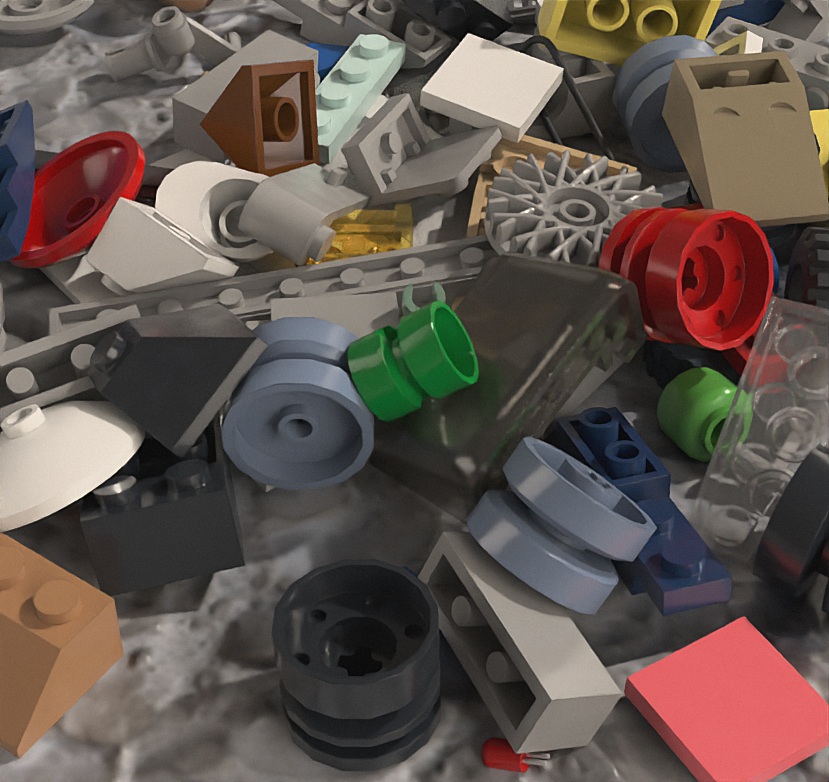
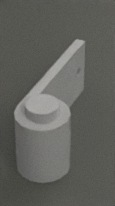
M314 163L263 180L256 187L244 206L239 218L238 229L295 264L303 266L310 259L319 262L330 248L336 231L330 228L331 223L338 218L366 207L371 196L345 182L349 173L347 169L337 167L332 169L330 173Z

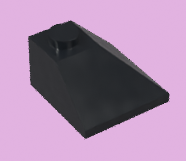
M214 304L128 319L118 333L111 331L98 343L91 355L90 365L92 367L87 372V375L104 397L171 452L183 458L268 344L224 306Z

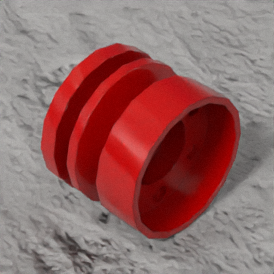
M647 207L633 210L615 224L603 245L597 270L600 301L608 320L622 334L643 340H656L670 344L676 342L686 346L718 351L740 346L757 330L768 310L774 284L773 256L765 233L751 217L733 210L697 209L689 211L683 208L667 209L664 207Z

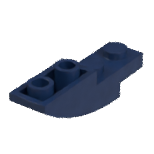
M593 407L582 411L580 414L556 418V431L563 452L614 485L635 502L657 527L633 562L610 559L631 595L646 592L662 616L730 601L732 576L671 500V474L617 407Z

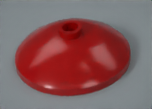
M108 131L95 134L69 146L37 170L34 174V193L30 220L20 256L7 261L20 268H45L89 252L118 199L123 197L134 201L141 188L144 178L145 153L134 137L122 131Z

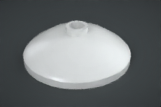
M68 401L42 410L38 405L34 404L23 407L6 417L0 424L3 430L0 433V532L12 530L44 518L98 487L124 466L136 453L145 438L146 430L110 401Z

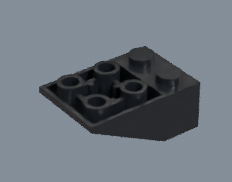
M220 410L215 414L183 458L171 452L146 431L141 446L125 465L105 482L83 496L80 523L98 585L103 593L111 597L245 566L242 532L229 458L223 447Z

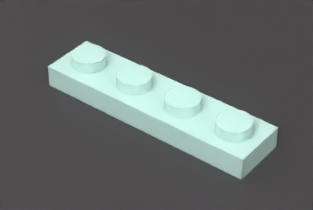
M360 34L317 87L315 94L319 162L331 163L405 62L406 44L390 41L382 35Z

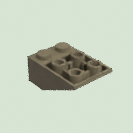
M785 51L674 59L662 116L704 209L733 210L751 217L759 227L829 220V202L805 87Z

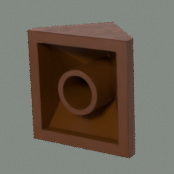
M314 59L242 65L203 118L200 126L235 164V168L271 177L314 163L320 166Z

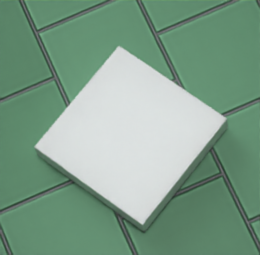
M468 33L421 90L420 106L479 129L497 125L503 136L502 138L518 143L561 84L564 68Z

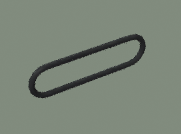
M542 35L532 36L527 39L518 52L526 54L527 50L536 43L545 45L558 67L564 68L562 77L604 156L608 157L609 160L615 161L612 151L555 45L549 38ZM543 108L539 116L553 143L564 146Z

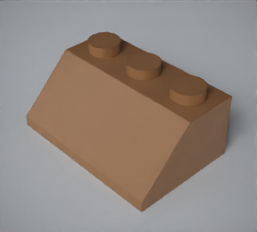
M0 532V746L20 759L124 655L114 598Z

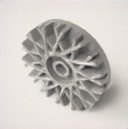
M569 150L563 152L561 159L553 152H549L546 156L544 169H541L531 153L528 155L526 162L521 160L515 161L513 172L503 167L500 177L495 176L493 186L489 188L484 220L487 238L496 253L513 269L530 279L556 288L573 291H599L597 270L601 252L615 224L633 210L661 207L663 202V194L655 193L654 185L639 191L641 173L639 171L628 173V167L623 166L618 175L606 176L608 157L606 156L594 162L592 155L586 154L582 169H573L569 167Z

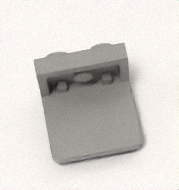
M409 93L391 97L341 148V151L361 191L371 196L368 202L369 207L391 202L393 206L400 207L415 201L421 196L437 193L438 197L445 198L462 191L469 183L467 179L477 167L491 158L492 149L503 136L499 127L495 125L430 140Z

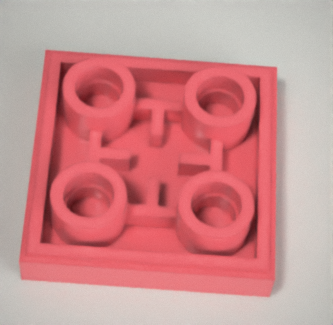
M745 616L645 667L626 679L624 694L699 782H767L829 745V704Z

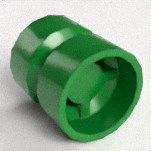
M439 300L400 318L398 328L387 325L351 342L348 349V365L353 382L361 398L372 413L380 420L388 423L421 408L423 399L429 397V395L436 399H441L477 382L479 375L477 357L465 327L451 308Z

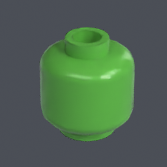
M706 367L691 368L678 374L667 384L662 392L656 411L659 427L665 435L689 457L702 462L719 461L733 454L739 443L744 445L749 437L754 419L752 403L743 390L721 373Z

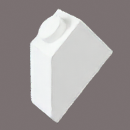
M123 197L118 199L85 258L87 262L104 273L101 282L121 296L233 278L239 268L153 207Z

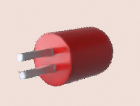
M488 738L481 748V759L484 765L498 770L526 773L530 764L547 765L546 760L532 759L531 757L550 758V754L540 752L516 754L506 738Z

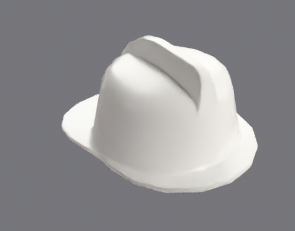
M195 161L180 165L165 176L156 193L155 209L233 262H252L274 252V250L238 229L239 218L249 197L256 187L268 176L208 161Z

